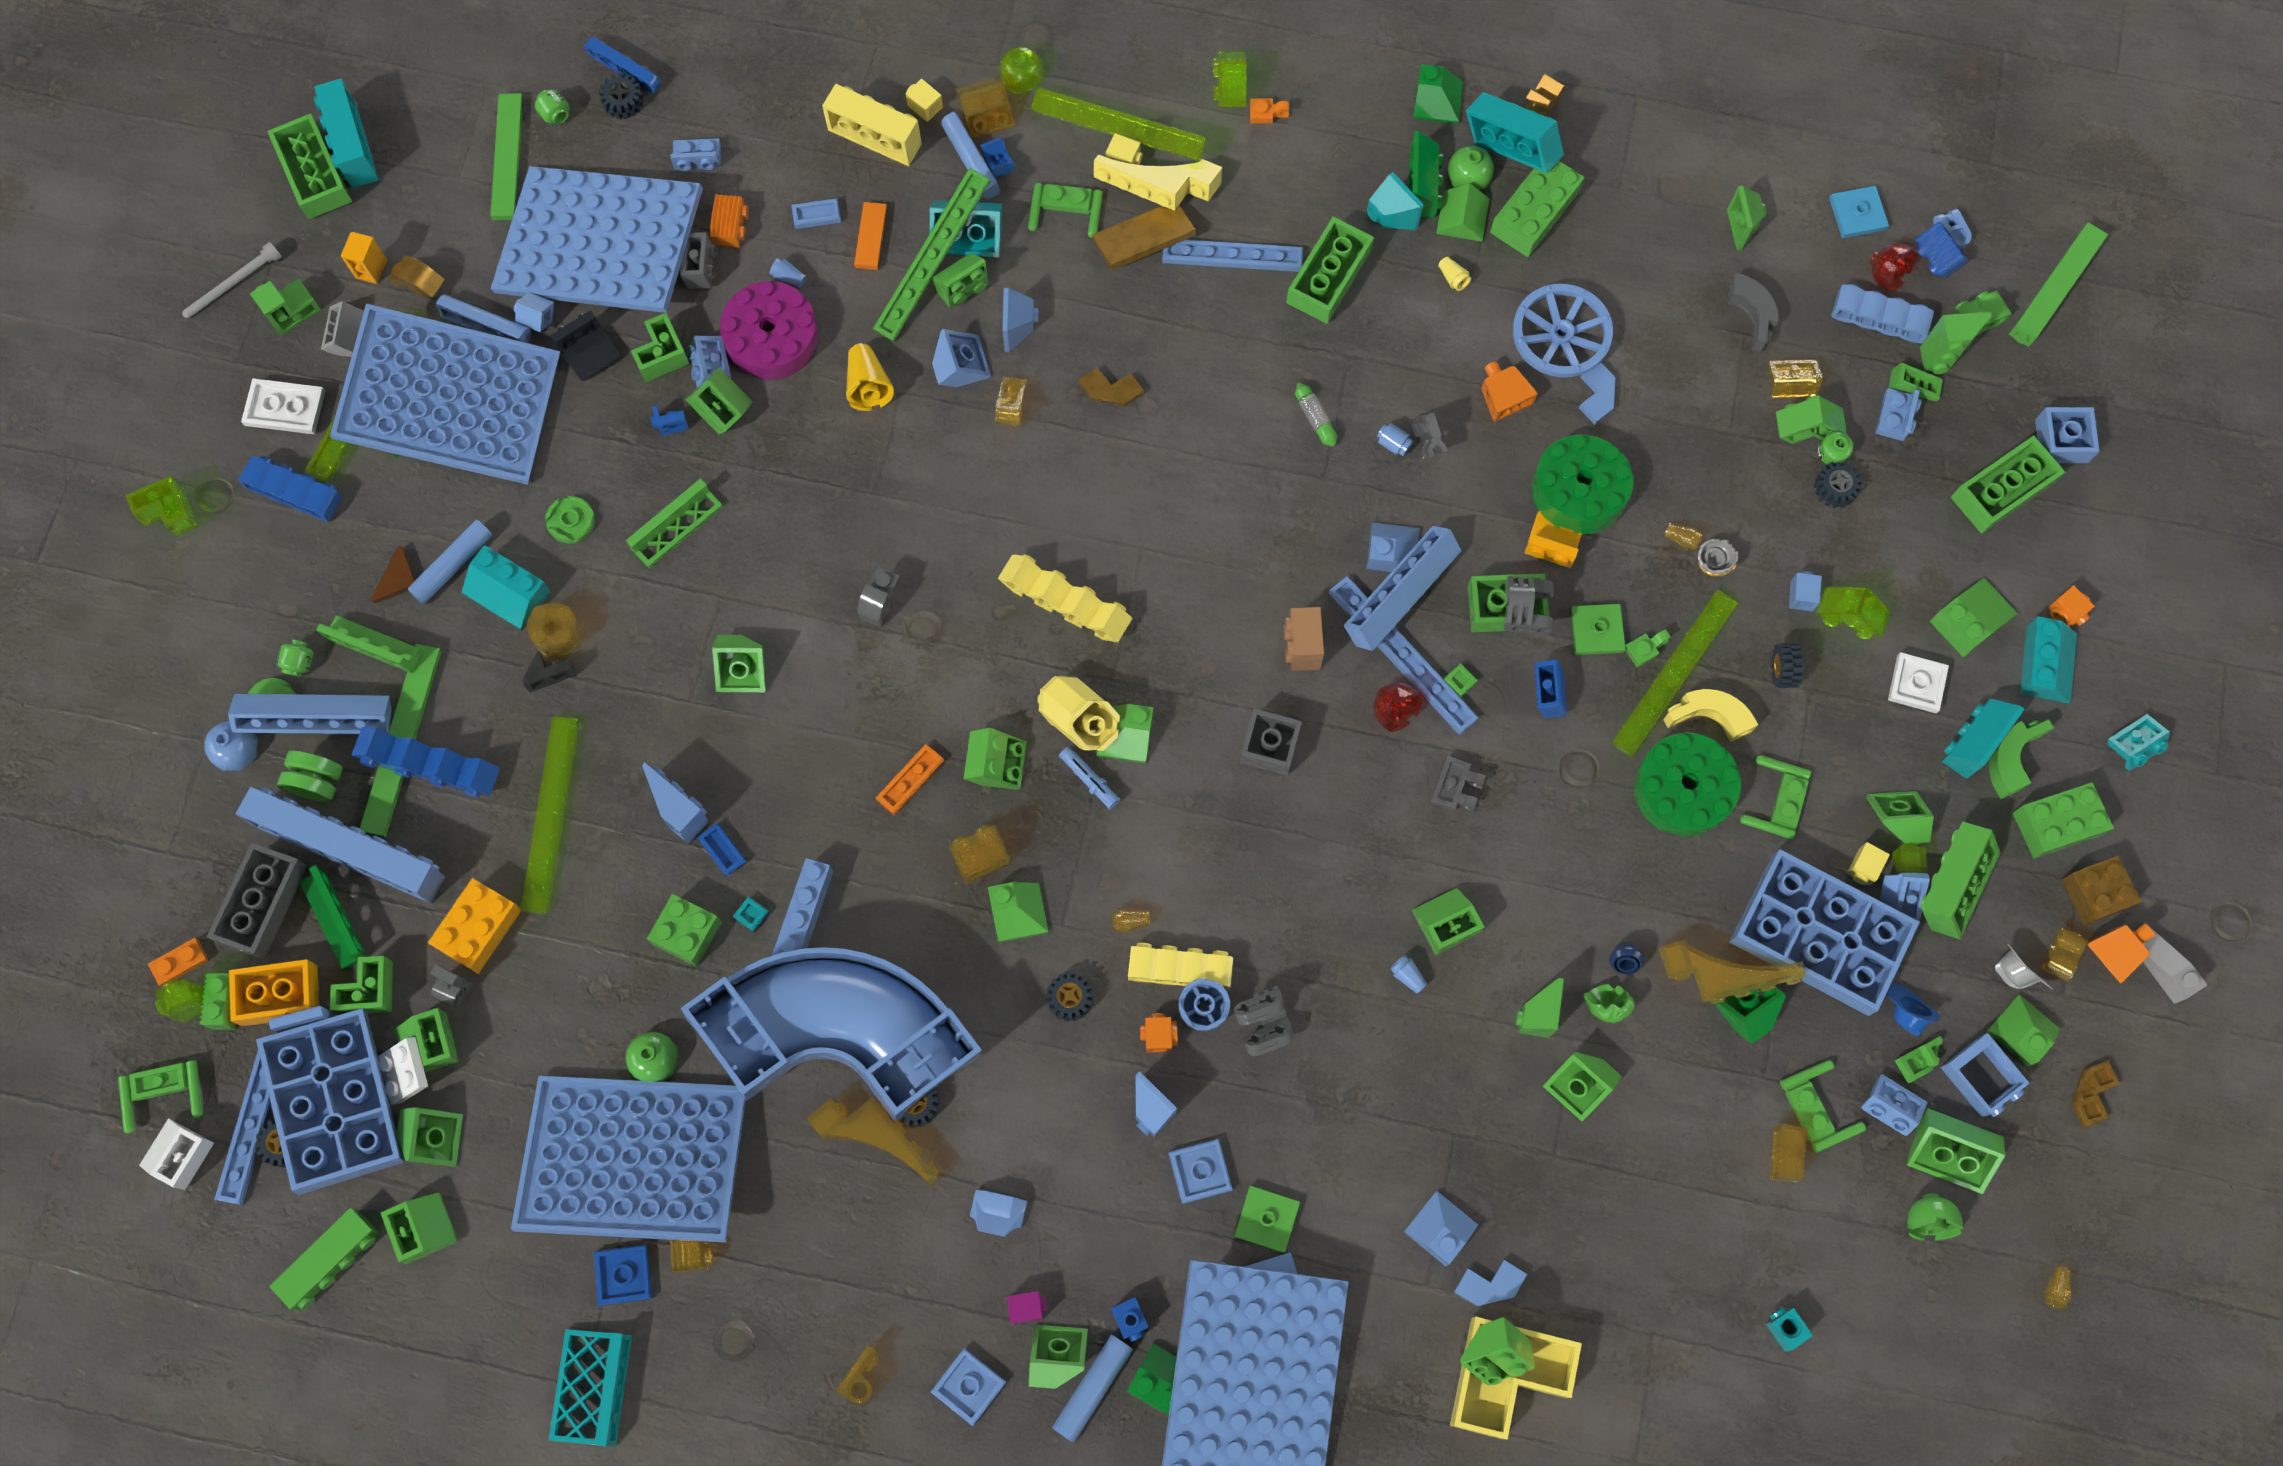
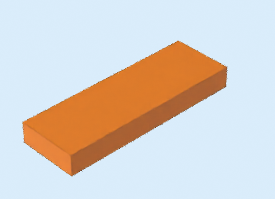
M863 202L854 261L855 268L878 270L887 204Z
M925 744L877 795L876 800L895 816L940 768L945 759Z

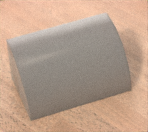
M344 301L330 306L321 350L339 356L352 357L364 311Z

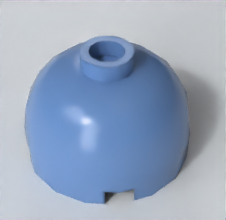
M230 721L219 723L209 731L204 742V750L210 762L222 771H241L250 766L257 757L258 752L256 750L259 741L255 733H232Z
M1202 978L1192 981L1183 989L1179 997L1178 1008L1181 1018L1188 1026L1198 1031H1210L1218 1028L1225 1022L1229 1014L1230 999L1227 991L1221 984Z

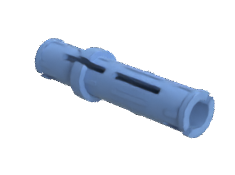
M1071 746L1066 747L1059 754V757L1089 787V792L1092 795H1096L1109 810L1120 802L1121 799L1106 785L1107 781L1104 778H1100Z

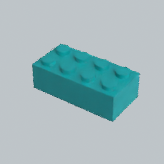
M337 79L314 86L317 96L313 97L317 109L322 112V116H319L321 125L324 130L327 129L328 135H325V140L329 149L333 150L334 154L330 155L335 169L338 168L342 180H347L351 188L379 180L357 105L343 80Z
M1484 92L1466 110L1474 143L1478 146L1545 173H1548L1564 155L1557 121L1551 117L1540 115L1533 110L1525 109L1515 103L1507 102L1497 96Z

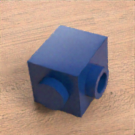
M1136 1298L1111 1308L1124 1340L1130 1338L1131 1342L1146 1336L1144 1330L1149 1327Z

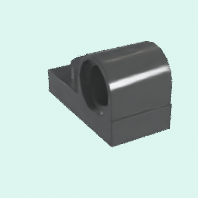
M436 964L430 974L437 977L432 987L431 995L453 1008H456L462 1002L473 984L470 980Z

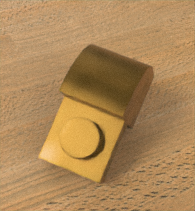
M1544 74L1535 91L1530 90L1526 97L1529 101L1525 108L1548 117L1567 86Z
M406 255L400 262L395 264L391 271L392 275L388 279L395 286H407L421 298H433L445 280L426 264Z

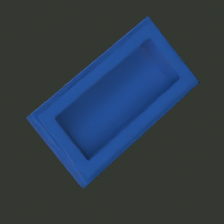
M718 823L697 837L726 877L747 862Z

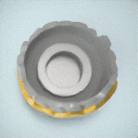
M1708 540L1700 546L1698 552L1699 566L1709 576H1723L1730 573L1737 566L1738 551L1727 540Z

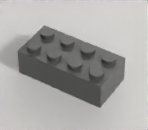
M251 843L207 938L218 944L265 960L308 866L294 857Z

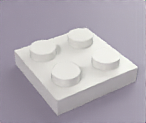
M1900 652L1897 655L1888 700L1938 713L1941 707L1949 665Z
M415 1037L405 1038L378 1056L379 1067L383 1073L386 1085V1094L391 1105L401 1104L428 1087Z

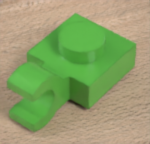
M1666 629L1651 639L1647 634H1644L1625 645V651L1635 666L1639 668L1656 658L1660 654L1657 648L1666 644L1671 637Z

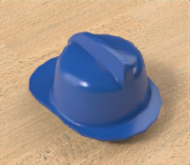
M1897 983L1890 984L1887 995L1895 1003L1894 1019L1902 1028L1915 1036H1919L1930 1022L1940 1020V1015L1925 1004L1910 989Z

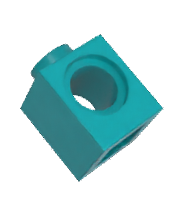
M1781 1307L1769 1315L1771 1320L1766 1323V1326L1784 1351L1794 1350L1813 1336L1794 1308L1785 1310ZM1785 1320L1792 1324L1793 1329L1790 1335L1783 1331L1782 1324Z

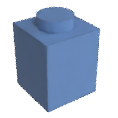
M528 292L521 299H518L514 305V312H516L515 322L538 332L543 331L553 321L554 302Z
M1809 571L1797 573L1790 582L1789 608L1813 612L1820 604L1822 576L1814 575V573Z

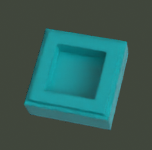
M748 896L733 915V918L754 933L770 912Z

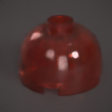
M1891 243L1883 247L1879 252L1876 251L1870 261L1874 281L1889 291H1898L1906 282L1901 280L1905 273L1910 274L1916 260L1914 248L1901 243Z
M1401 682L1383 686L1377 692L1373 704L1374 715L1380 725L1389 732L1399 731L1410 724L1406 720L1413 714L1415 717L1418 716L1423 707L1424 699L1412 686Z

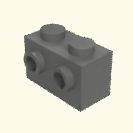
M707 232L690 233L680 271V276L688 289L711 288L712 279L715 278L713 259L717 257V248L712 243Z

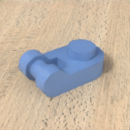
M1958 209L1951 210L1946 215L1939 214L1934 216V225L1937 222H1941L1961 250L1968 245L1972 237L1971 231Z

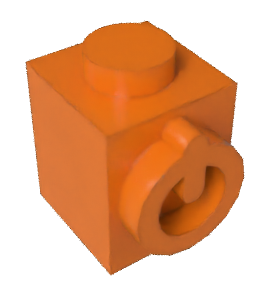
M2073 585L2053 602L2048 609L2052 619L2063 621L2066 625L2072 627L2075 623L2081 626L2091 617L2088 612L2095 606L2086 594L2081 593Z
M1164 1013L1150 1014V1018H1145V1025H1140V1041H1146V1053L1172 1052V1046L1178 1045L1177 1021H1171V1017H1166Z

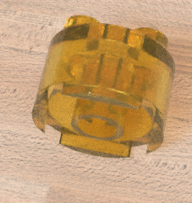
M554 602L539 605L533 608L528 618V636L536 649L546 657H566L580 644L582 638L581 626L568 606Z

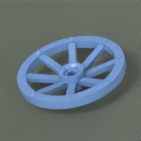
M1552 284L1533 291L1522 301L1513 321V339L1522 358L1534 369L1554 377H1575L1591 371L1604 359L1613 338L1612 320L1605 305L1591 292L1570 284ZM1554 295H1566L1576 298L1565 320L1560 319ZM1546 297L1553 325L1529 308L1538 300ZM1582 302L1588 304L1598 315L1597 318L1576 326L1572 325V321ZM1525 316L1548 333L1523 336V317ZM1602 325V345L1574 336L1580 332ZM1552 342L1543 359L1537 357L1527 345ZM1569 343L1597 353L1586 362L1579 364ZM1558 347H1562L1571 366H1557L1549 363Z

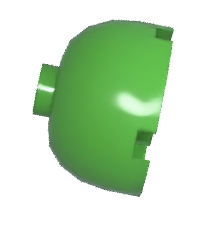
M1469 145L1458 149L1451 157L1447 169V176H1449L1452 186L1455 188L1470 183L1478 190L1486 189L1493 177V159L1480 146Z
M660 1032L640 1034L631 1041L626 1050L625 1060L628 1070L639 1081L665 1082L674 1074L678 1067V1048L671 1038Z
M1925 1194L1922 1196V1199L1917 1200L1909 1208L1907 1215L1908 1232L1914 1239L1925 1240L1924 1235H1936L1935 1241L1945 1240L1960 1235L1961 1229L1963 1230L1959 1209L1953 1202L1939 1197L1938 1194Z

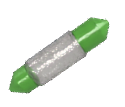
M1297 383L1295 396L1313 430L1317 432L1324 445L1335 446L1338 435L1332 427L1331 421L1316 394L1312 392L1310 386Z

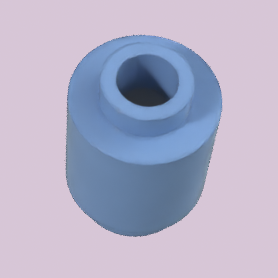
M1392 423L1388 426L1384 424L1377 434V437L1380 438L1378 441L1380 445L1394 454H1400L1403 457L1414 442L1408 433Z

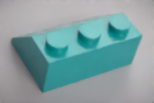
M932 201L930 206V233L949 201ZM978 202L947 254L968 255L973 253L977 256L999 257L1003 204Z
M485 545L469 564L462 593L520 630H523L551 592L544 581Z
M2037 616L2027 625L2020 688L2021 695L2071 703L2077 633L2063 621Z
M1989 699L1985 704L1979 703L1971 712L1973 719L1970 723L1966 721L1957 733L1960 737L1957 741L1952 740L1945 748L1944 752L1947 755L1942 762L1968 779L1986 764L2025 709L2019 705Z

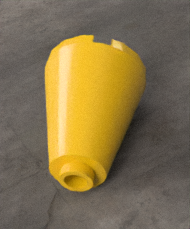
M858 343L851 347L848 352L846 398L852 408L861 411L873 410L872 406L879 404L880 408L885 406L893 398V385L872 348L867 344Z

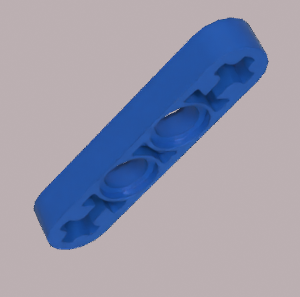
M590 37L583 45L584 50L591 57L615 72L622 73L624 77L626 74L630 75L631 79L634 77L639 86L646 91L655 93L660 87L661 81L655 74L598 39Z

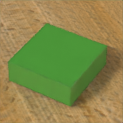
M1461 663L1444 678L1445 682L1460 698L1478 682Z

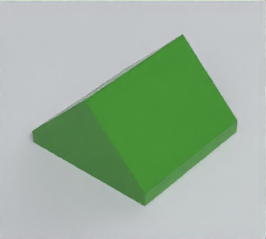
M1470 183L1444 191L1436 234L1482 242L1489 198Z

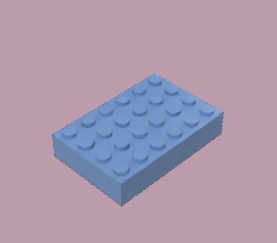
M1779 849L1771 856L1729 943L1870 1016L1879 1010L1920 922Z
M363 1009L256 1039L291 1191L301 1195L405 1163L396 1136L397 1129L389 1097L386 1094L383 1073L379 1067V1058L369 1017Z

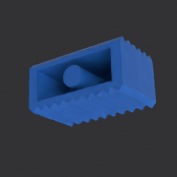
M1937 222L1915 238V241L1918 243L1915 247L1922 258L1928 257L1931 262L1928 267L1936 277L1940 275L1943 278H1948V276L1969 262L1941 222Z
M1558 660L1536 662L1534 664V675L1536 677L1535 685L1537 687L1535 689L1537 690L1538 710L1545 719L1566 716L1564 673Z

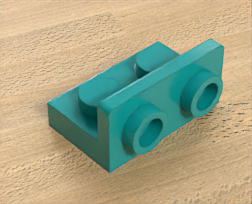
M2146 714L2108 739V746L2126 760L2125 768L2131 771L2136 767L2143 766L2149 758L2155 754H2161L2167 749L2170 731Z

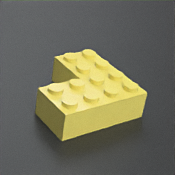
M1479 1317L1471 1318L1465 1350L1481 1325L1492 1322L1491 1320ZM1516 1327L1531 1340L1535 1368L1526 1371L1521 1376H1513L1502 1380L1499 1384L1487 1385L1462 1366L1450 1426L1508 1440L1518 1386L1563 1398H1572L1582 1343Z

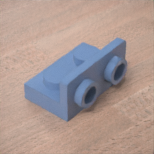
M719 138L674 140L673 154H671L674 169L688 171L690 169L711 170L713 168H721V143Z
M695 336L687 347V357L692 363L691 374L692 379L696 381L697 388L718 367L731 378L722 337Z
M1887 388L1884 393L1875 434L1903 441L1908 434H1912L1916 426V420H1913L1914 414L1918 412L1921 405V399H1918L1920 390L1915 389L1912 394Z
M1881 1074L1876 1079L1869 1098L1862 1104L1861 1108L1894 1130L1907 1136L1919 1125L1928 1102Z

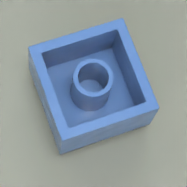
M2046 407L2035 419L2037 439L2057 463H2089L2099 453L2094 407Z

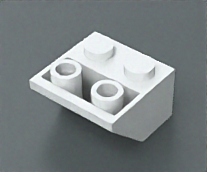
M168 1119L139 1166L162 1182L174 1188L186 1190L214 1143L177 1122Z

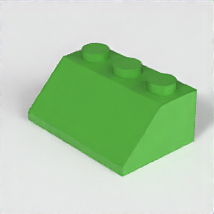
M1991 312L1943 315L1920 346L1924 372H1934V374L1946 373L1991 318Z
M1928 1108L1917 1126L1907 1159V1166L1983 1194L2006 1155L2004 1137Z

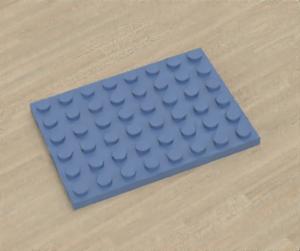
M529 166L490 289L496 294L523 297L530 292L549 300L667 313L703 187L700 183Z
M366 304L330 437L338 441L528 485L560 351Z
M538 1076L512 1219V1231L727 1243L746 1103L745 1098L738 1088L732 1085Z
M1190 1260L1162 1466H1325L1348 1281Z

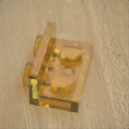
M1816 359L1769 361L1767 369L1772 380L1771 397H1801L1819 394L1823 376Z

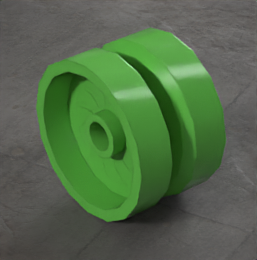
M288 751L284 766L290 771L280 773L276 786L283 791L318 802H332L336 788L329 782L339 781L343 767L334 761L314 754Z

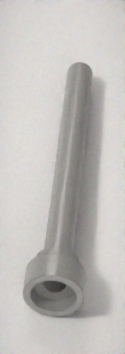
M269 241L262 247L263 250L260 251L261 254L184 309L182 312L183 316L191 318L267 261L270 263L279 260L282 257L281 254Z

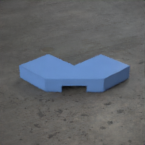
M1602 363L1581 375V379L1595 394L1579 406V409L1594 425L1614 409L1615 376Z
M1505 1260L1500 1264L1491 1282L1467 1269L1454 1293L1475 1306L1514 1298L1527 1274Z

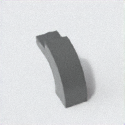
M1735 273L1729 284L1727 305L1737 306L1746 311L1753 322L1752 351L1761 352L1765 344H1769L1771 333L1778 323L1777 306L1771 294L1762 284L1746 275Z

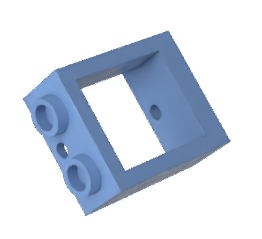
M1988 1033L1978 1037L1940 1067L1981 1117L1990 1114L1992 1117H1995L2006 1108L2003 1104L2009 1099L2013 1102L2025 1094L2023 1088L2030 1084ZM1982 1051L2011 1085L1988 1104L1959 1071L1961 1067Z

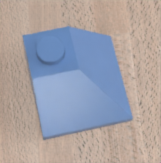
M1004 288L1002 331L1005 352H1011L1034 332V322L1039 320V310L1034 308V300L1010 288Z
M948 329L941 330L932 362L938 385L959 387L991 377L978 335Z
M1372 522L1367 569L1392 572L1418 543L1420 528Z
M1139 1071L1136 1074L1135 1082L1136 1120L1139 1122L1136 1126L1146 1136L1151 1134L1155 1138L1176 1116L1177 1108Z
M1436 1191L1404 1233L1444 1266H1447L1467 1243L1478 1224Z

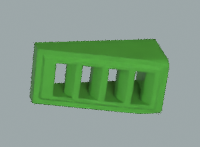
M1900 363L1891 371L1888 388L1912 394L1917 389L1920 390V398L1937 402L1940 399L1943 379L1907 364ZM1929 383L1932 384L1931 391L1928 390Z

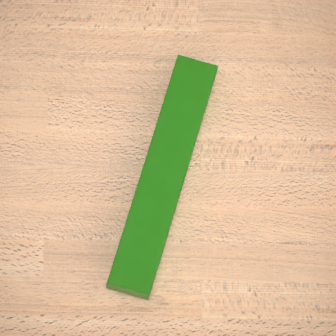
M522 93L499 94L490 215L492 220H512L517 206L524 99Z

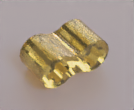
M2062 927L2053 939L2051 949L2043 962L2042 970L2066 982L2069 981L2077 969L2079 959L2086 948L2087 939Z

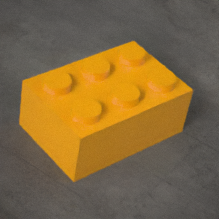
M472 878L428 943L479 974L522 909L512 901Z
M308 959L229 970L231 1022L240 1026L269 1023V1020L272 1018L319 1006L318 965Z

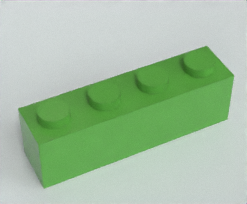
M349 1208L269 1287L289 1309L298 1311L306 1309L314 1302V1296L321 1289L328 1288L335 1281L334 1276L341 1269L345 1270L350 1267L355 1261L354 1257L361 1250L368 1249L375 1242L376 1239L374 1237L379 1231L359 1210Z

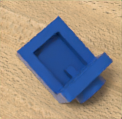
M1002 137L981 144L984 160L994 177L1003 176L1015 170L1014 162L1006 151Z

